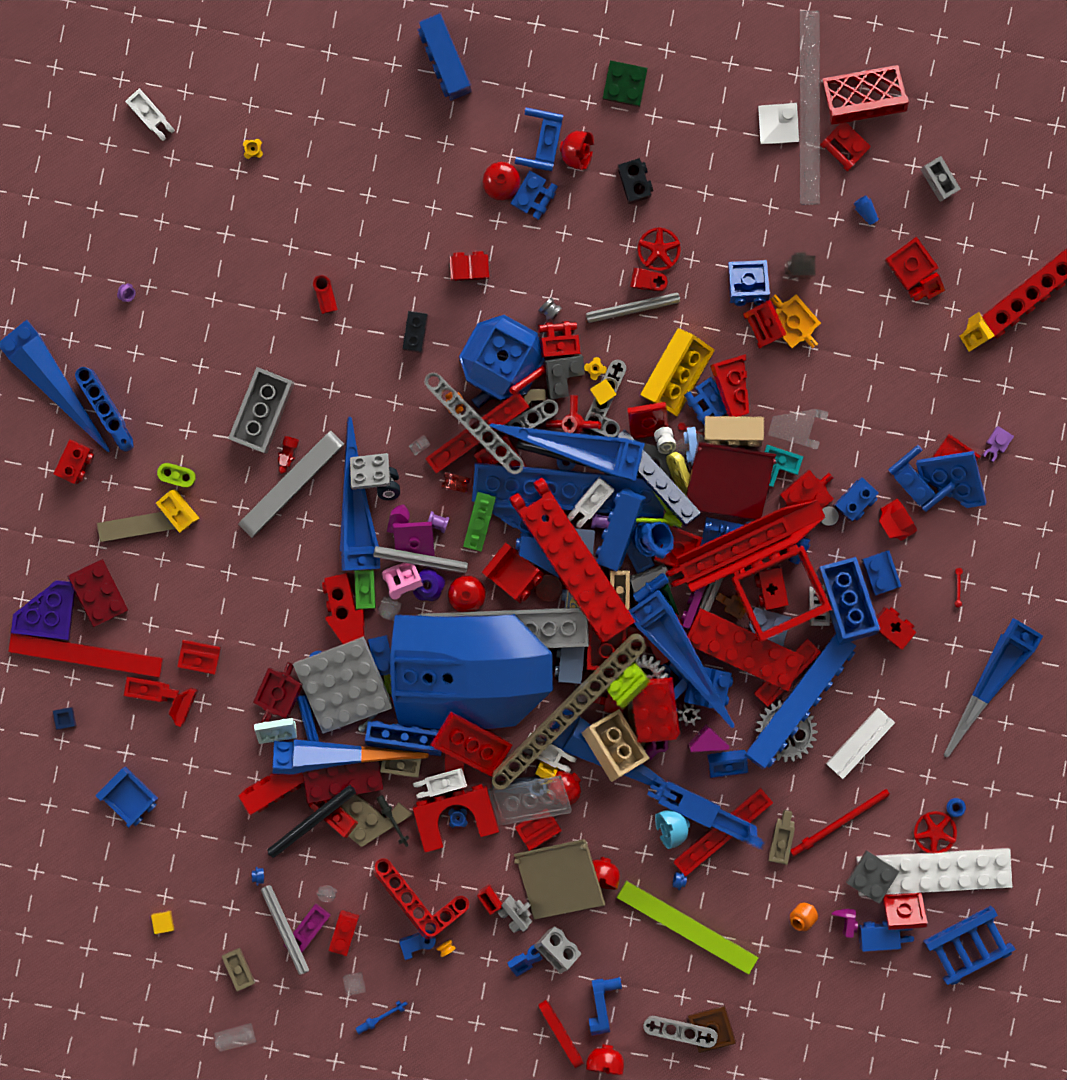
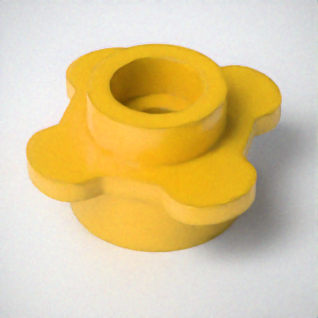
M260 139L245 140L243 142L245 158L262 157V141Z
M598 357L593 358L592 362L584 365V370L588 371L592 380H597L599 375L605 374L607 371L606 366L601 364V359Z

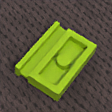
M633 662L611 683L607 691L618 705L624 708L650 680L640 667Z

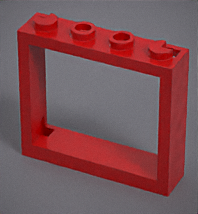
M796 544L786 549L788 553L780 555L778 552L769 557L770 561L763 563L762 560L751 565L752 569L745 571L744 568L734 572L735 577L731 578L759 642L832 610L803 546L798 548ZM798 555L821 606L762 632L740 584V580Z

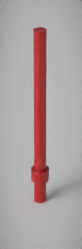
M885 789L810 838L806 837L801 840L802 843L790 850L793 857L805 849H811L814 847L813 844L890 796L888 790Z

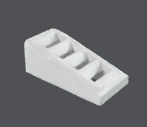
M809 587V610L821 606V604H814V600H818V598L814 596L815 591L813 587ZM829 611L819 615L824 616V619H815L814 617L809 620V625L830 626Z

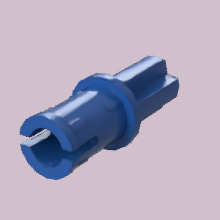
M661 573L649 583L646 582L645 586L632 595L640 603L666 585L669 579L664 573Z

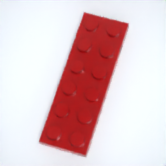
M699 608L687 633V637L694 648L786 691H789L805 657L768 639L759 642L755 633L702 608Z

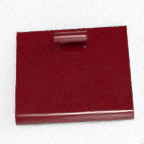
M698 442L686 497L699 511L759 519L763 514L773 465L776 464V454Z

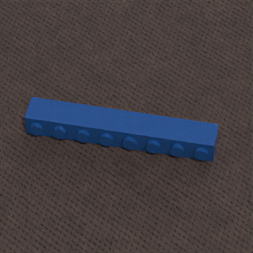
M835 634L744 756L761 769H764L766 766L770 768L776 760L774 755L777 751L781 753L786 747V739L789 736L793 737L798 731V723L800 721L804 722L810 715V712H808L812 705L815 707L821 700L819 695L822 691L827 692L833 684L831 679L834 675L838 677L843 671V663L846 660L850 661L856 652L853 650L856 645L852 642L839 644Z

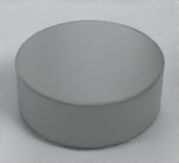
M824 507L822 509L825 518L821 523L827 526L834 525L839 518L837 510L833 507Z

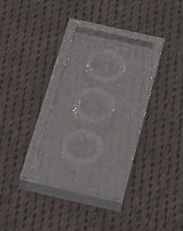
M561 776L512 784L502 790L497 788H490L488 790L499 826L569 814L572 811Z

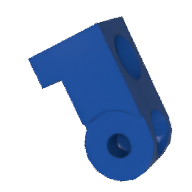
M425 930L428 934H433L432 931ZM420 933L401 938L399 943L405 960L413 958L412 952L433 948L436 936L432 939H426Z

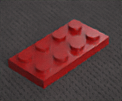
M450 712L431 743L434 748L491 777L494 770L502 763L512 747L509 741L453 712Z

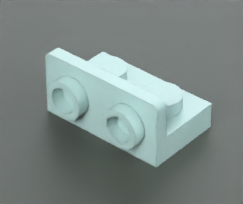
M293 718L254 724L259 744L297 738L296 722L293 721Z

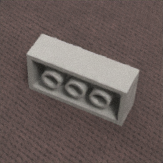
M256 367L228 439L267 454L295 382Z

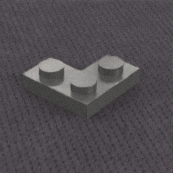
M582 355L544 361L548 398L552 400L569 396L567 378L585 375Z

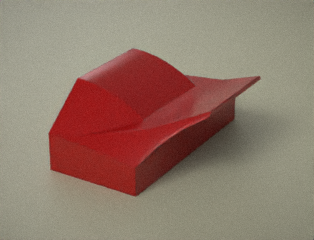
M898 498L880 508L882 514L879 522L890 539L897 538L902 541L918 531Z
M191 687L175 696L168 714L172 717L176 726L182 727L198 690Z

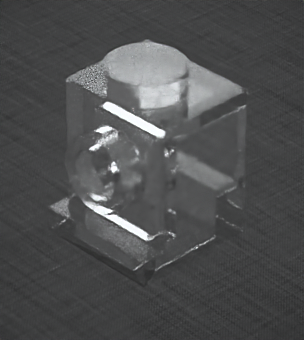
M385 596L378 609V614L383 618L394 621L395 615L399 614L403 604Z

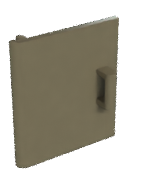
M585 839L514 854V857H516L514 863L518 864L534 919L605 905Z

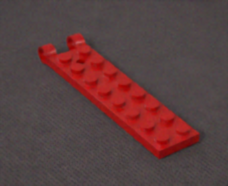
M540 478L533 485L540 494L541 499L526 507L519 493L511 496L509 500L601 642L604 643L636 621L560 507L545 480ZM543 515H547L549 517L548 522L542 521Z

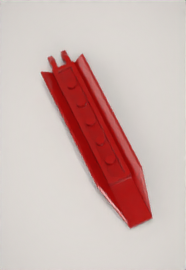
M818 500L780 508L677 556L676 560L679 566L666 571L665 574L666 576H673L678 572H682L684 577L673 580L670 583L671 587H676L686 582L691 592L796 544L825 518V515Z

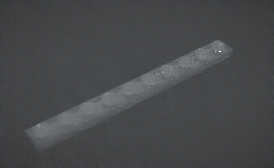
M819 10L800 11V205H820Z

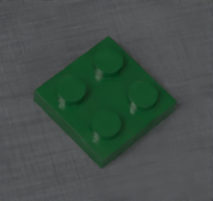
M610 60L602 100L640 107L648 68Z

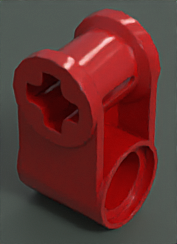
M633 268L630 287L657 292L666 289L668 279L664 274L641 268ZM658 277H661L662 281L665 282L660 287H656L657 285L654 283V280H658Z

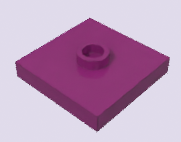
M432 522L393 524L396 550L435 557Z

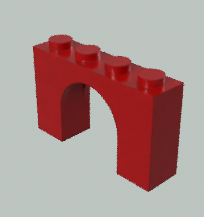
M478 784L472 786V790L464 792V789L454 791L451 796L446 797L445 794L435 796L433 801L427 802V799L416 802V805L413 806V812L425 853L444 847L438 819L441 812L451 805L465 806L473 813L480 837L499 832L487 786Z

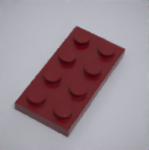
M379 761L354 763L302 772L307 803L332 799L348 785L355 788V795L383 790Z

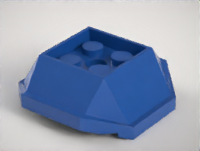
M506 315L477 323L459 355L466 382L500 401L511 397L513 394L510 393L509 389L541 367L545 361L542 358L538 333ZM499 353H505L508 359L505 361H500L497 358V355ZM533 382L520 390V394L526 395Z

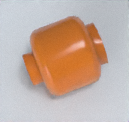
M799 903L790 913L791 925L798 931H808L818 920V913L815 907L808 903Z

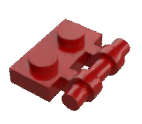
M562 321L559 324L547 322L545 325H538L539 333L546 332L547 337L540 338L542 358L581 354L579 335H571V330H577L576 322ZM554 331H562L563 336H555Z

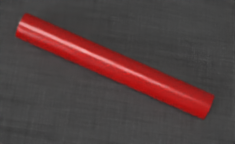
M545 364L509 389L510 393L515 395L546 373Z

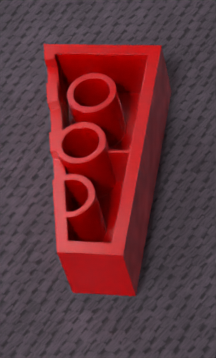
M302 772L292 775L271 773L243 790L238 797L249 815L256 811L261 812L268 808L267 804L272 801L276 803L285 797L284 794L288 791L293 793L301 788L300 784L304 782Z

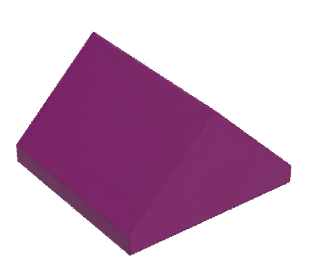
M705 725L688 743V749L690 752L729 750V745L708 725Z

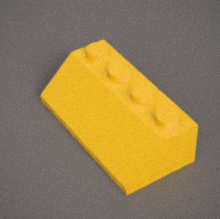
M677 328L640 395L654 404L666 402L667 411L678 416L686 402L684 395L693 390L715 350L695 335Z

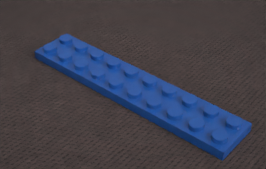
M475 462L473 502L476 500L477 493L481 492L496 496V504L512 505L509 498L519 493L526 506H530L541 499L533 483L543 478L560 507L564 510H573L578 501L600 477L613 487L614 491L597 510L598 513L610 514L611 510L614 511L616 494L627 489L646 497L640 516L663 518L664 514L662 504L641 477H636V481H631L602 473L523 467L520 473L512 474L503 465ZM509 465L512 471L520 469V466Z

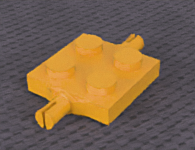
M775 294L769 300L777 307V315L787 333L782 339L791 349L804 340L813 349L818 343L811 334L821 322L797 294L784 303Z

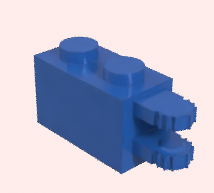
M887 920L882 921V924L867 921L863 922V925H858L860 949L863 952L901 949V943L914 942V936H900V931H910L914 928L888 930Z

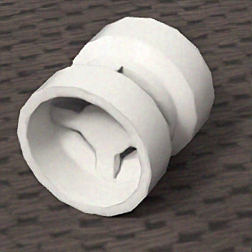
M662 427L655 431L654 437L657 442L658 451L662 454L673 452L676 449V442L673 439L672 429Z

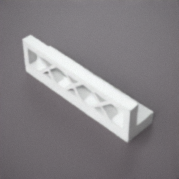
M877 708L826 764L843 779L895 722Z

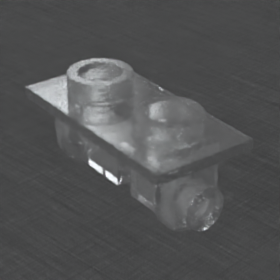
M252 1023L214 1033L216 1038L215 1046L219 1049V1052L256 1042Z

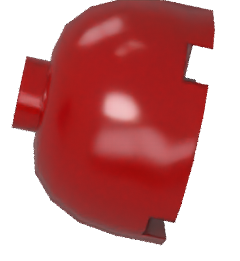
M574 131L561 142L560 152H562V158L569 167L583 170L589 166L593 156V152H589L590 145H594V137L591 132Z
M500 161L493 163L486 169L483 174L482 183L488 196L500 201L511 199L516 195L520 188L521 179L519 172L513 165Z
M470 575L455 579L448 590V600L451 606L458 612H475L484 604L486 598V589L483 583L478 578Z
M600 857V860H592L600 888L618 889L620 873L618 868L611 863V859Z
M602 1044V1048H595L588 1055L586 1070L623 1075L624 1059L620 1052L613 1050L614 1046Z

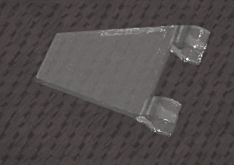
M812 409L773 416L768 435L817 450L820 442L809 439L815 417L827 420L829 412Z

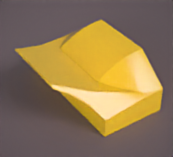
M980 312L968 319L966 330L959 335L969 352L995 336L984 322Z

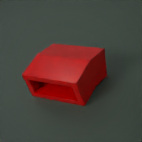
M490 884L482 888L477 894V897L490 915L502 907L503 902Z

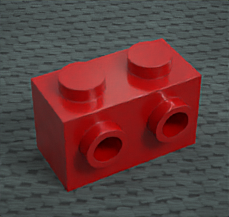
M69 439L53 474L73 484H78L79 481L82 482L86 475L84 470L87 464L90 465L94 458V454H92L94 449Z

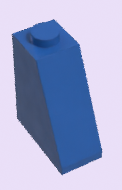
M520 533V538H516L515 549L518 550L519 555L560 578L532 534Z

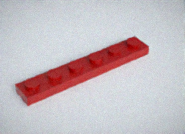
M517 392L484 415L482 419L488 426L489 424L505 425L530 406L520 392ZM477 420L470 425V428L477 429L480 426V421ZM466 428L425 459L437 474L480 443V441ZM485 432L482 436V439L484 440L492 433Z
M760 787L730 813L750 823L773 802ZM712 827L675 858L673 862L686 877L733 836Z

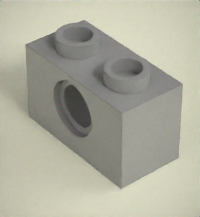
M941 156L920 169L940 202L961 189Z

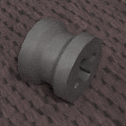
M551 297L538 311L544 314L549 322L562 308L557 306Z

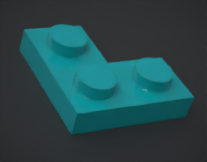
M766 445L764 452L776 454V464L773 465L769 486L774 487L779 469L798 475L804 456Z

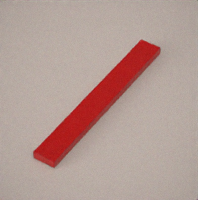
M11 633L8 650L11 653L155 677L161 676L163 658L15 633Z

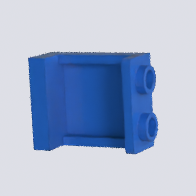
M126 766L95 795L100 801L104 800L127 823L126 826L128 828L132 824L136 827L143 820L141 815L145 811L149 813L157 805L155 801L158 799Z

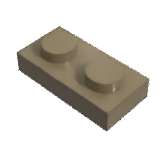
M240 948L221 956L236 991L255 984V980Z

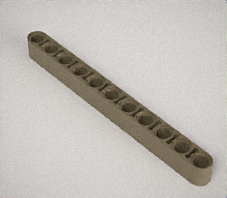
M639 634L629 636L494 770L492 775L493 786L500 790L508 787L644 652V638ZM637 640L641 642V646L633 648L631 643ZM621 654L628 656L627 660L623 662L619 661L617 657ZM612 668L614 672L611 675H606L604 670ZM594 681H597L601 684L596 689L590 686V684ZM579 695L587 697L584 702H579L576 698ZM570 708L573 710V713L565 715L563 711ZM552 722L560 724L556 729L551 728L549 725ZM539 735H543L546 737V740L539 742L536 738ZM531 749L533 753L531 755H525L523 754V750ZM512 762H517L519 764V767L513 769L509 766V764ZM502 775L506 780L499 782L496 780V777Z

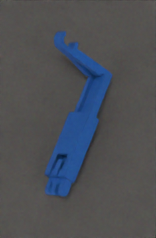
M657 777L654 778V781L660 785L658 787L651 784L650 788L657 792L655 794L652 791H648L647 795L657 799L659 804L708 828L712 826L747 844L762 848L764 841L757 837L756 825L720 809V805L669 780L665 782ZM671 791L683 796L680 803L675 802L677 796L671 794Z

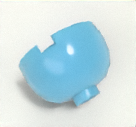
M671 809L660 811L655 815L657 830L661 829L662 836L659 837L667 849L675 848L687 839L688 828H690L687 817Z

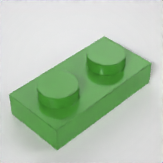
M355 570L356 609L376 608L374 570Z

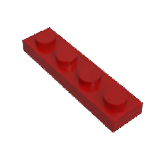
M808 639L794 651L805 656L794 680L821 653ZM765 681L754 694L769 707L784 689Z

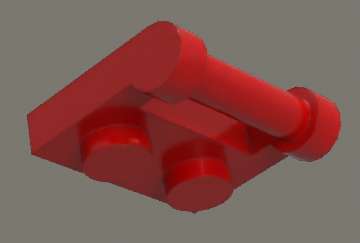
M846 122L840 123L820 144L823 149L826 148L844 166L843 168L846 171L871 147ZM833 139L853 157L850 161L831 143Z
M771 300L743 314L758 340L757 345L759 349L787 335Z

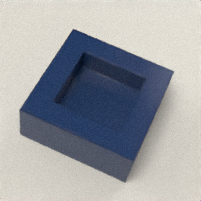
M73 707L53 710L56 730L76 726Z

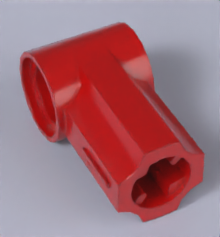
M324 275L315 277L313 287L316 291L321 313L325 314L338 310L331 280ZM324 278L327 281L325 289L318 288L317 282L319 279Z

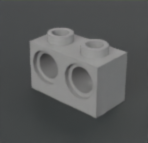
M556 927L547 930L534 945L560 974L567 971L581 955L578 947L565 937L563 931ZM550 938L553 939L554 946L550 943ZM563 952L567 954L568 959L563 956Z

